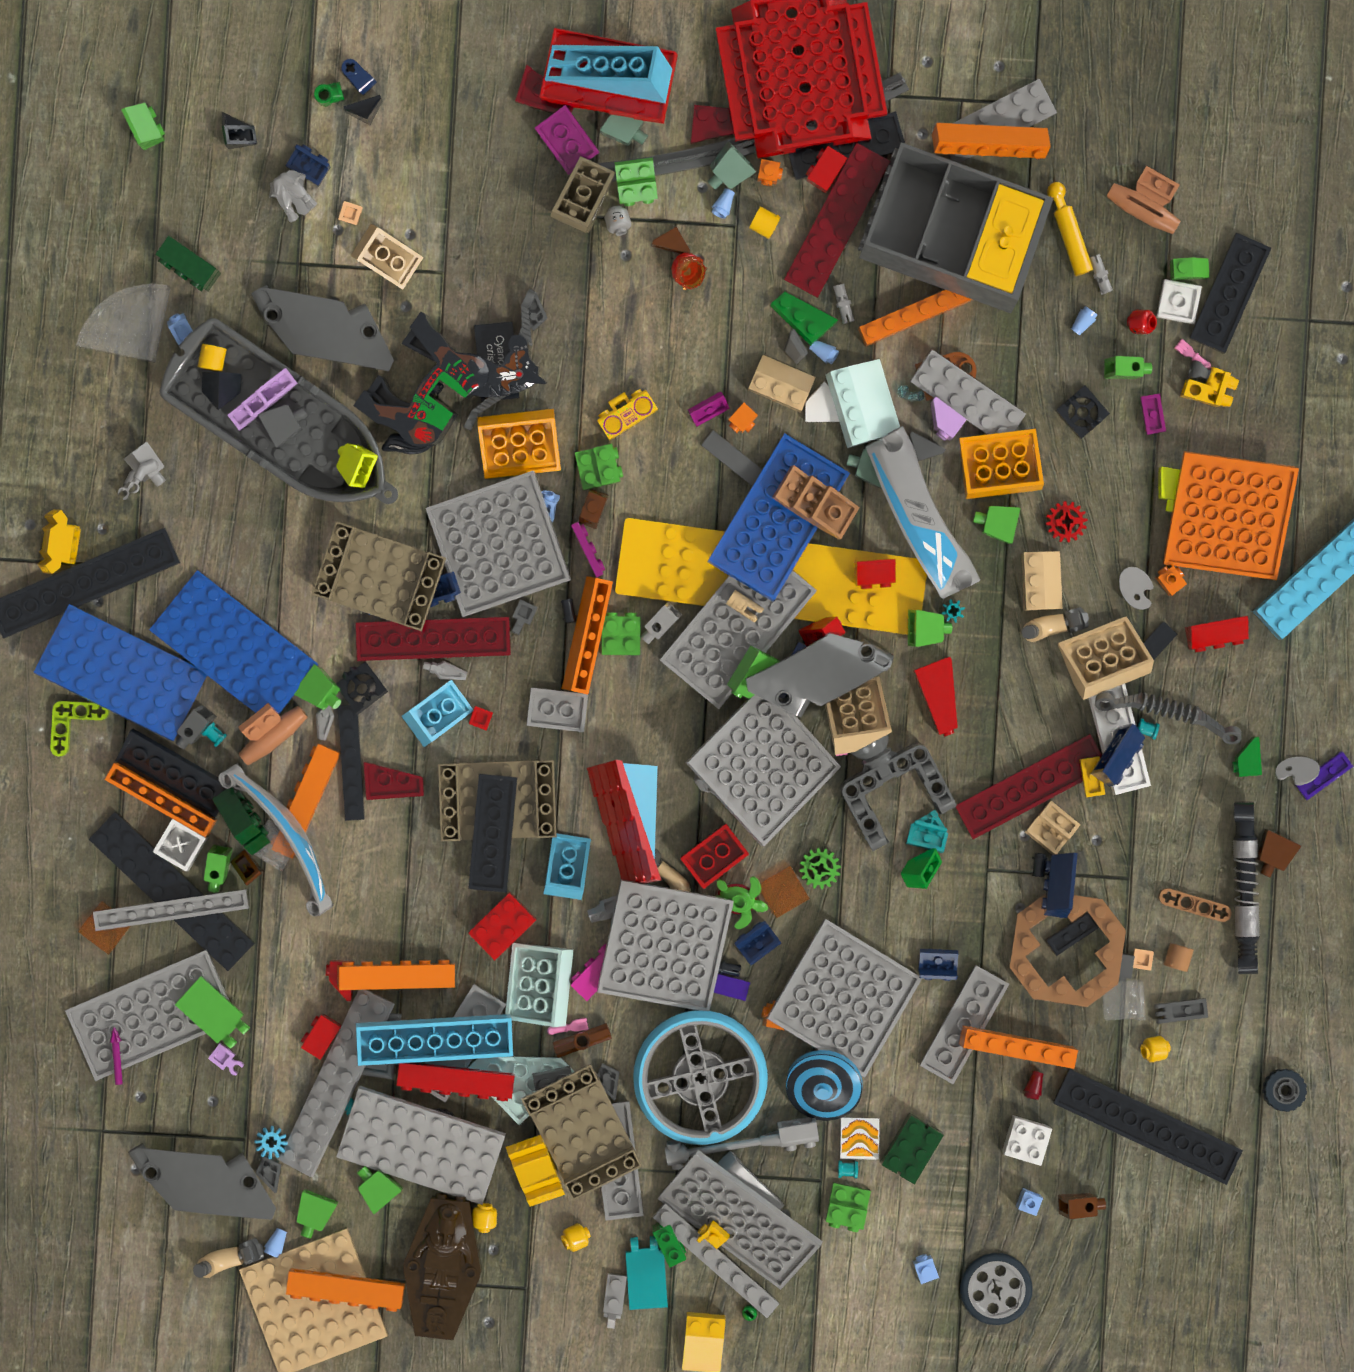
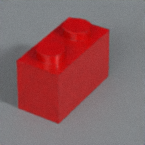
M829 146L825 150L823 148L820 150L816 157L819 161L815 166L811 165L806 173L808 176L807 182L824 193L828 191L847 161V157Z
M325 1014L314 1018L311 1023L313 1029L310 1033L306 1032L300 1041L303 1043L301 1047L303 1050L320 1060L342 1026Z

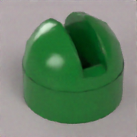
M746 1305L742 1309L743 1318L747 1321H753L757 1317V1309L752 1305ZM748 1310L754 1316L750 1317L745 1311Z

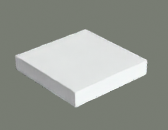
M1164 279L1156 317L1194 325L1202 286Z

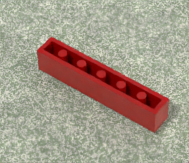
M417 1062L399 1063L397 1086H401L402 1090L411 1091L412 1088H420V1092L425 1093L438 1090L439 1094L450 1095L451 1092H455L461 1097H470V1094L478 1095L477 1098L489 1099V1096L497 1097L496 1100L508 1101V1099L513 1097L515 1074Z

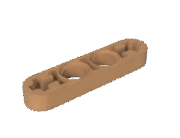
M1164 888L1158 894L1159 901L1166 906L1220 922L1228 921L1232 914L1231 909L1224 904L1170 888ZM1168 891L1170 892L1169 895L1177 897L1176 894H1179L1176 905H1173L1175 901L1170 899L1165 902V898L1162 897L1163 894H1167ZM1183 897L1190 898L1191 904L1189 907L1184 908L1181 906L1180 902ZM1203 902L1209 905V910L1206 913L1199 911V905ZM1213 905H1216L1214 909L1217 910L1225 908L1224 911L1227 912V915L1220 918L1219 914L1213 912V916H1210L1213 911Z

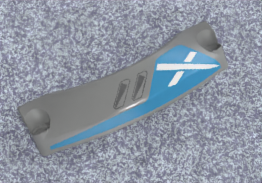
M904 426L867 445V453L872 461L891 510L912 551L937 589L940 597L944 599L979 582L981 579L969 556L960 547L947 528L932 500L918 463L916 451Z
M238 763L220 773L219 782L224 788H231L233 786L237 790L247 792L270 816L287 839L311 887V900L306 903L309 914L315 917L320 916L332 908L334 904L326 894L312 845L294 815L278 799L246 776Z

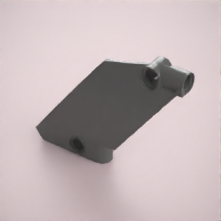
M267 285L251 293L262 315L263 322L270 325L292 354L389 372L394 359L365 303L348 311L344 302L270 289ZM273 311L277 316L276 319L273 321L269 320L266 316L267 312ZM364 328H370L373 336L366 337L363 333Z
M828 633L797 653L746 678L747 690L796 716L802 717L810 701L822 706L864 684L880 673L887 672L891 667L894 655L866 639L855 640ZM869 646L867 652L861 653L863 647ZM786 693V697L784 699H778L780 694Z
M143 1143L128 1152L143 1178L155 1188L174 1210L269 1220L273 1218L276 1207L243 1153L225 1163L222 1156L156 1150L146 1148ZM150 1167L156 1170V1174L153 1177L145 1175L146 1170ZM248 1176L252 1177V1185L245 1186L243 1180Z

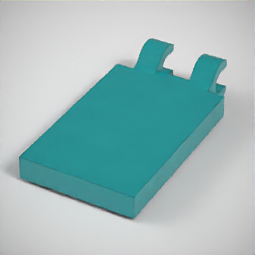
M650 1236V1248L639 1249L638 1237H632L630 1239L631 1251H626L629 1310L668 1307L665 1258L661 1249H658L655 1236Z

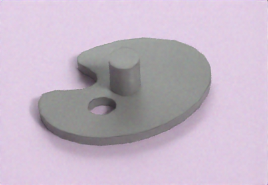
M1137 567L1124 569L1119 578V588L1123 598L1136 609L1144 610L1149 608L1152 603L1145 597L1144 591L1153 589L1154 586L1151 579L1144 571ZM1135 594H1138V595H1139V597H1140L1139 600H1135V598H1134V595H1135Z
M1292 757L1278 764L1275 774L1279 780L1292 776V779L1295 780V785H1303L1312 782L1318 776L1320 767L1313 759Z

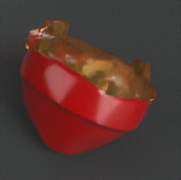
M682 253L673 261L671 271L675 282L681 285L684 290H691L701 285L705 278L704 275L707 267L703 265V259L692 253Z

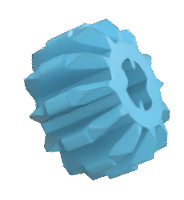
M274 1126L270 1127L269 1133L266 1128H263L265 1135L257 1134L262 1140H255V1144H261V1146L256 1148V1151L264 1150L261 1157H264L267 1152L269 1153L268 1159H272V1153L278 1158L279 1153L277 1150L282 1153L285 1152V1149L280 1145L286 1146L288 1144L286 1141H281L286 1138V1134L279 1136L280 1128L276 1133H273ZM269 1138H273V1141L277 1143L273 1145V1148L266 1144V1140L269 1141Z

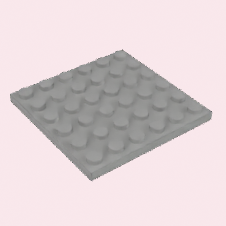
M535 471L524 473L426 508L441 555L446 558L445 567L447 573L454 571L461 591L460 594L456 595L462 617L571 580Z
M757 695L747 699L685 762L761 847H764L841 767L794 714Z
M621 879L597 992L693 1010L710 1011L734 901Z
M824 919L766 1019L817 1050L833 1051L844 1055L856 1065L861 1076L865 1078L922 978H919L917 974L842 928Z

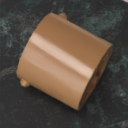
M1169 943L1164 965L1188 972L1194 950Z

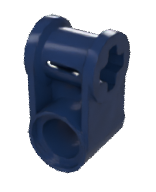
M347 59L342 63L343 74L363 96L377 83L354 59ZM348 65L351 67L354 65L355 71L353 73L351 71L347 73Z

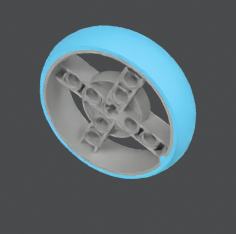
M699 1010L675 1015L659 1024L647 1036L636 1057L633 1082L638 1104L654 1127L674 1140L687 1144L708 1145L727 1140L750 1124L763 1104L767 1090L768 1073L766 1060L760 1045L742 1024L721 1013ZM697 1025L713 1026L728 1032L740 1042L748 1056L724 1062L716 1053L702 1049ZM680 1030L685 1054L676 1062L672 1075L648 1081L649 1065L655 1050L665 1038ZM688 1036L696 1037L697 1041L694 1045L686 1043ZM692 1055H700L701 1061L698 1064L692 1063L690 1060ZM735 1064H741L743 1071L735 1073L732 1068ZM718 1068L723 1069L725 1072L721 1078L714 1076V1071ZM698 1073H701L702 1076H706V1078H703V1082H700L699 1079H695V1077H698ZM753 1075V1086L746 1105L735 1118L721 1126L716 1101L724 1095L730 1080ZM679 1078H685L687 1085L679 1087L676 1082ZM661 1082H665L669 1088L667 1091L662 1092L658 1089V1085ZM708 1092L711 1097L709 1100L703 1101L700 1099V1094ZM677 1094L686 1103L699 1106L704 1130L688 1129L673 1123L659 1111L653 1099ZM708 1110L715 1112V1117L711 1120L706 1119L704 1116Z

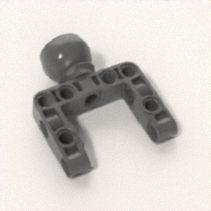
M887 734L871 744L851 752L856 758L863 759L861 762L863 769L861 772L844 780L840 785V791L872 852L888 844L889 841L875 813L868 804L865 795L879 788L889 779L895 776L899 777L915 768L939 815L957 806L932 756L921 743H913L898 752L891 751L890 747H887L889 735ZM922 749V756L915 758V750ZM900 758H905V765L898 767L897 761ZM871 776L872 782L869 785H864L863 779ZM939 782V790L932 791V784ZM850 785H854V793L847 794L846 788ZM866 819L873 820V824L870 827H864Z

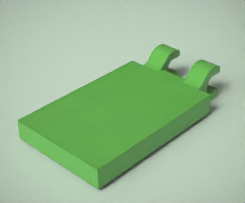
M200 976L175 1004L217 1044L222 1040L230 1049L237 1043L230 1036L232 1031L237 1028L242 1034H245L250 1029L241 1020L244 1014L203 976Z

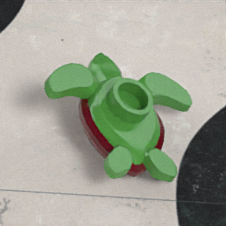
M754 876L750 878L751 888L743 884L726 885L725 881L721 879L717 881L719 891L715 897L731 899L734 901L732 913L741 914V918L734 926L736 929H742L749 925L752 920V909L757 912L768 910V905L764 901L756 899L761 893V884Z

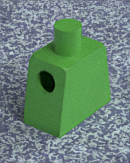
M1114 356L1104 360V379H1137L1143 377L1144 374L1152 373V363H1144L1143 357Z
M988 506L986 513L975 511L973 522L983 525V534L1007 544H1012L1020 508Z
M908 610L907 646L920 647L943 642L944 634L952 633V623L944 622V615L921 610Z
M314 664L300 682L299 688L294 695L322 710H325L328 705L336 709L341 704V700L336 696L340 688L322 668Z
M213 845L209 850L204 874V881L209 882L208 891L219 892L220 884H223L227 879L233 848Z
M364 1166L357 1172L364 1181L359 1185L358 1190L373 1214L378 1212L403 1189L393 1178L380 1170L372 1173Z
M304 1189L297 1216V1223L304 1225L300 1235L312 1238L315 1229L322 1231L338 1205V1201Z

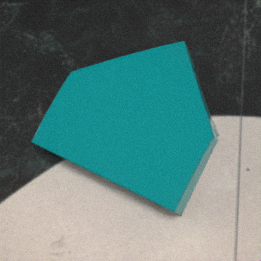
M936 810L910 825L906 844L927 850L936 848L937 852L944 853L948 830L938 817Z

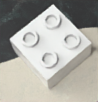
M172 819L153 852L182 870L189 871L209 837H204Z
M1013 1115L1002 1150L1003 1154L1041 1166L1052 1128L1048 1125Z

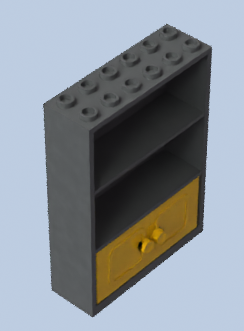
M901 142L899 149H894L858 248V251H861L859 258L1012 313L1019 300L1053 198Z

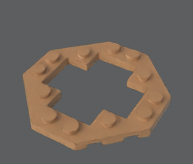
M1044 894L1017 915L1010 969L1032 999L1089 1007L1119 983L1126 930L1103 899L1074 895L1073 908L1068 915V919L1072 923L1086 912L1089 913L1110 941L1095 953L1106 969L1077 991L1073 989L1064 976L1048 987L1026 958L1027 955L1041 946L1030 929L1048 917L1044 915V909H1041L1042 898L1046 896Z

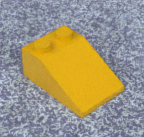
M687 1312L682 1370L720 1372L725 1315Z

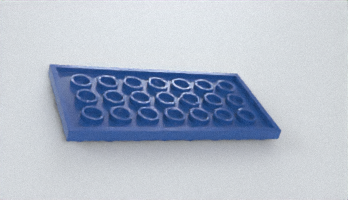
M785 433L707 561L773 602L818 528L772 498L789 468L795 465L808 476H814L824 485L831 486L838 492L850 474Z
M198 570L149 629L154 635L255 713L269 703L280 714L293 698L300 682L314 664L318 666V663Z
M70 604L34 670V674L173 742L177 736L178 729L183 724L207 677L196 666Z

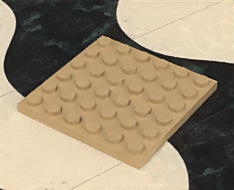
M348 1228L282 1252L278 1258L272 1256L239 1269L278 1372H296L388 1336L379 1309L367 1308V1305L359 1304L357 1307L349 1306L347 1302L332 1304L328 1302L329 1300L321 1299L319 1302L311 1301L309 1297L293 1299L290 1298V1295H286L288 1273L291 1268L366 1278Z

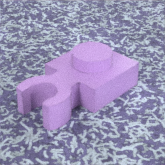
M222 1043L216 1047L208 1058L222 1070L226 1066L229 1067L230 1073L235 1076L238 1072L234 1070V1065H239L241 1068L244 1066L243 1062L233 1059L236 1054Z

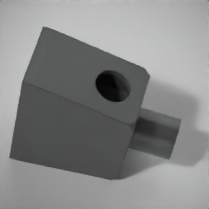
M284 405L258 415L276 448L282 446L301 431L302 428L298 422L308 417L303 406L292 412L289 405Z
M203 705L195 708L178 729L177 734L180 737L175 743L182 749H185L189 743H195L217 716Z

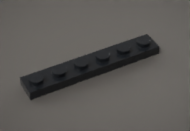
M343 705L338 707L345 821L364 820L359 716L350 705Z

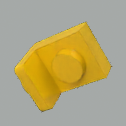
M713 1220L708 1225L704 1224L698 1230L699 1236L696 1241L700 1243L705 1239L718 1249L729 1239L730 1234Z

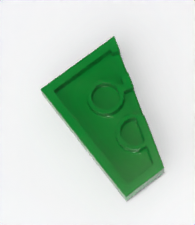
M787 292L782 293L770 305L810 346L838 322L836 318Z

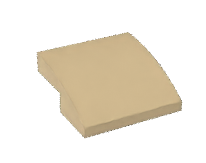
M1050 801L1030 824L1025 833L1052 855H1056L1067 840L1076 832L1080 824L1054 802Z

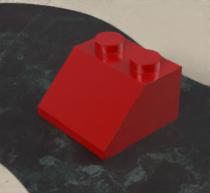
M895 559L859 561L854 563L856 586H861V589H872V585L880 584V588L891 587V583H896Z

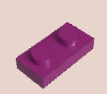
M720 391L689 408L688 412L697 427L730 409Z
M1160 394L1140 397L1146 435L1166 432Z

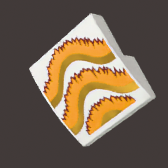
M841 1118L840 1159H879V1119Z

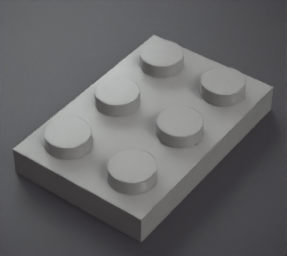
M531 688L527 726L584 732L588 694Z

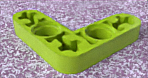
M58 701L55 703L52 710L50 745L52 754L60 757L68 753L71 719L105 720L109 716L110 710L102 707V710H105V714L99 717V714L91 713L92 717H89L91 712L90 705L93 706L92 710H98L99 705L90 702ZM61 704H63L64 708H71L70 704H73V716H70L71 712H63V715H61L57 708L61 707ZM79 705H83L86 708L84 716H79L76 713V708ZM59 723L66 726L64 734H58L56 731V726ZM55 736L66 737V740H61V746L65 747L64 750H61V754L55 749V746L59 745V740H55Z

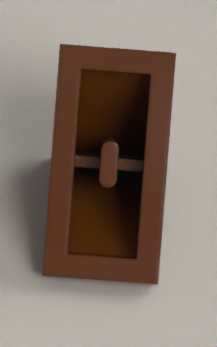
M677 227L659 236L652 242V247L678 254L690 253V249Z
M245 849L231 861V864L245 885L251 884L265 872Z

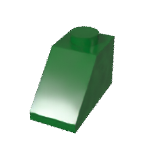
M1251 737L1234 757L1235 762H1232V771L1236 773L1237 777L1262 775L1259 737Z
M932 848L908 860L901 872L906 887L927 889L942 863L936 848Z

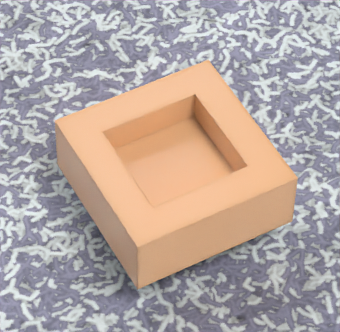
M344 201L338 220L357 226L363 207Z
M1134 948L1133 968L1151 970L1154 951Z

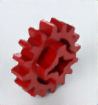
M1063 501L1062 506L1059 503L1055 504L1056 510L1050 508L1052 515H1046V518L1050 519V522L1045 523V525L1050 526L1047 532L1054 533L1053 539L1058 536L1059 542L1066 538V542L1069 543L1071 537L1074 541L1078 540L1076 535L1083 536L1081 529H1087L1083 522L1088 521V519L1082 517L1086 512L1079 511L1080 505L1075 508L1074 502H1071L1069 506L1066 501ZM1061 510L1059 519L1054 520L1056 514ZM1070 510L1075 512L1078 517L1072 516ZM1065 516L1067 517V520H1071V523L1068 524V528L1066 527V524H1062V520H1065ZM1079 524L1077 530L1071 533L1073 526ZM1055 527L1061 528L1063 530V534L1058 532Z

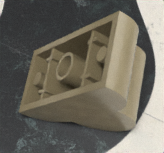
M580 156L550 217L579 231L589 233L599 214L615 172Z

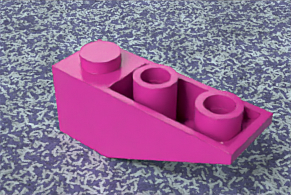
M606 943L597 951L599 955L595 959L591 957L584 964L586 968L581 973L577 971L571 978L573 981L571 986L586 1001L597 992Z

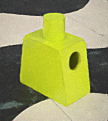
M347 443L338 449L340 458L337 463V469L349 486L365 488L378 455L361 445Z
M1160 467L1158 470V498L1167 500L1165 511L1172 512L1180 470Z

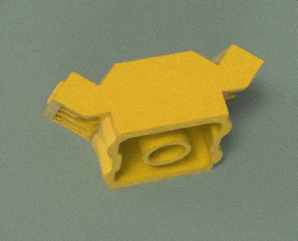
M56 509L44 515L49 524L42 528L44 536L42 549L39 553L44 559L37 564L42 572L47 574H53L61 567V562L75 564L81 532L80 526L67 524L68 518L62 510Z
M541 1135L506 1147L530 1207L565 1195L560 1174Z

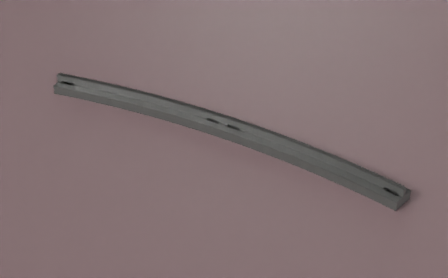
M901 73L882 81L885 102L909 91L905 83L906 80L902 77ZM809 121L806 127L809 130H815L817 124L814 121ZM735 138L692 149L629 160L653 157L655 176L711 165L728 141L743 156L756 153L754 142L756 138L735 141ZM629 160L599 163V165L616 172L614 162ZM616 174L614 175L612 182H617Z

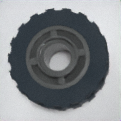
M1277 1069L1265 1078L1262 1093H1264V1099L1268 1102L1267 1104L1274 1109L1282 1112L1294 1111L1305 1101L1307 1086L1304 1083L1303 1077L1297 1072L1289 1069ZM1287 1085L1289 1092L1283 1096L1281 1094V1087Z

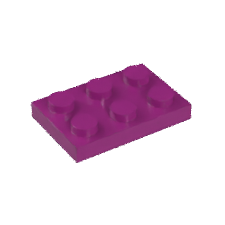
M567 105L535 127V130L568 175L572 173L580 156L590 160L600 152Z
M578 522L572 524L571 526L596 577L603 576L602 571L605 570L601 559L596 560L594 556L597 551L593 543H588L586 539L588 532L584 524L579 525Z

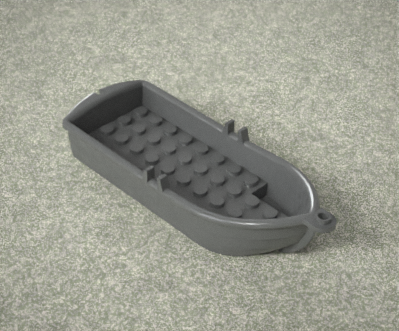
M210 318L199 325L178 346L185 353L183 356H179L174 352L166 367L160 387V396L165 401L289 486L308 496L332 502H354L376 497L385 504H392L397 500V489L385 481L383 460L375 439L360 418L343 404L216 318ZM202 344L227 349L222 372L241 374V393L219 410L202 393V372H217L197 367ZM287 368L298 384L266 411L289 405L293 412L303 406L308 417L298 422L302 428L301 431L282 446L276 448L259 416L242 430H238L228 417V414L254 394L257 389ZM347 443L361 445L378 455L365 488L349 486L337 469V463L340 458L338 449ZM387 491L392 493L390 498L385 497Z

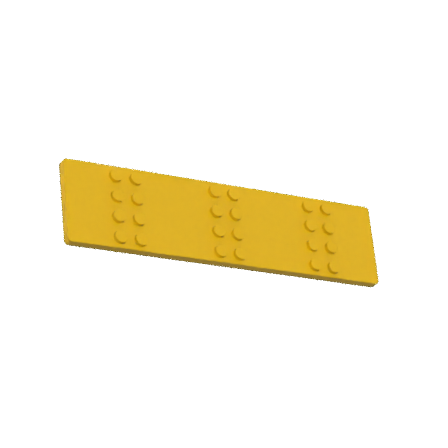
M632 518L625 519L615 592L620 595L705 606L729 577L728 574L707 562L725 531ZM808 543L793 569L795 573L817 590L794 619L816 622L825 617L837 616L842 626L908 635V610L922 611L927 574L917 558ZM896 560V583H891V587L880 588V584L872 585V589H861V586H856L855 562Z

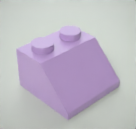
M935 397L930 402L934 430L937 431L936 435L944 441L947 439L950 441L967 419Z

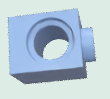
M1022 1188L1016 1207L1021 1211L1037 1216L1043 1197L1038 1193Z

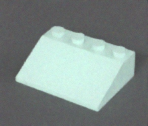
M880 359L837 369L825 375L847 448L881 439L900 427Z
M512 943L505 1014H510L513 1021L551 1027L566 1026L573 950Z

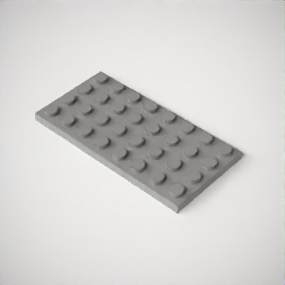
M792 570L773 602L729 575L660 661L715 707L720 709L732 694V689L727 683L750 645L766 653L817 590ZM735 590L764 608L762 613H759L747 606L746 609L757 616L756 622L749 620L726 604Z
M207 950L65 1010L95 1081L114 1073L112 1043H110L113 1027L116 1028L121 1039L119 1044L122 1070L206 1034L175 1004L200 976H203L229 1000Z
M359 1086L336 1157L374 1170H380L383 1173L453 1196L466 1197V1200L482 1205L506 1133Z
M699 1150L696 1151L658 1197V1200L669 1205L681 1217L698 1229L714 1220L730 1234L729 1239L721 1246L780 1290L817 1251L823 1242Z

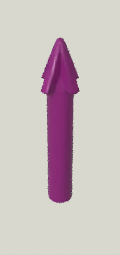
M113 1027L110 1043H112L115 1085L123 1084L119 1044L121 1039L116 1028Z

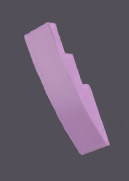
M285 368L229 413L228 417L238 430H242L298 383L287 368Z

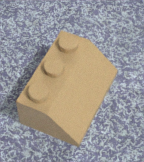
M763 355L748 391L801 413L816 377Z
M1060 551L1021 553L1024 611L1063 609Z

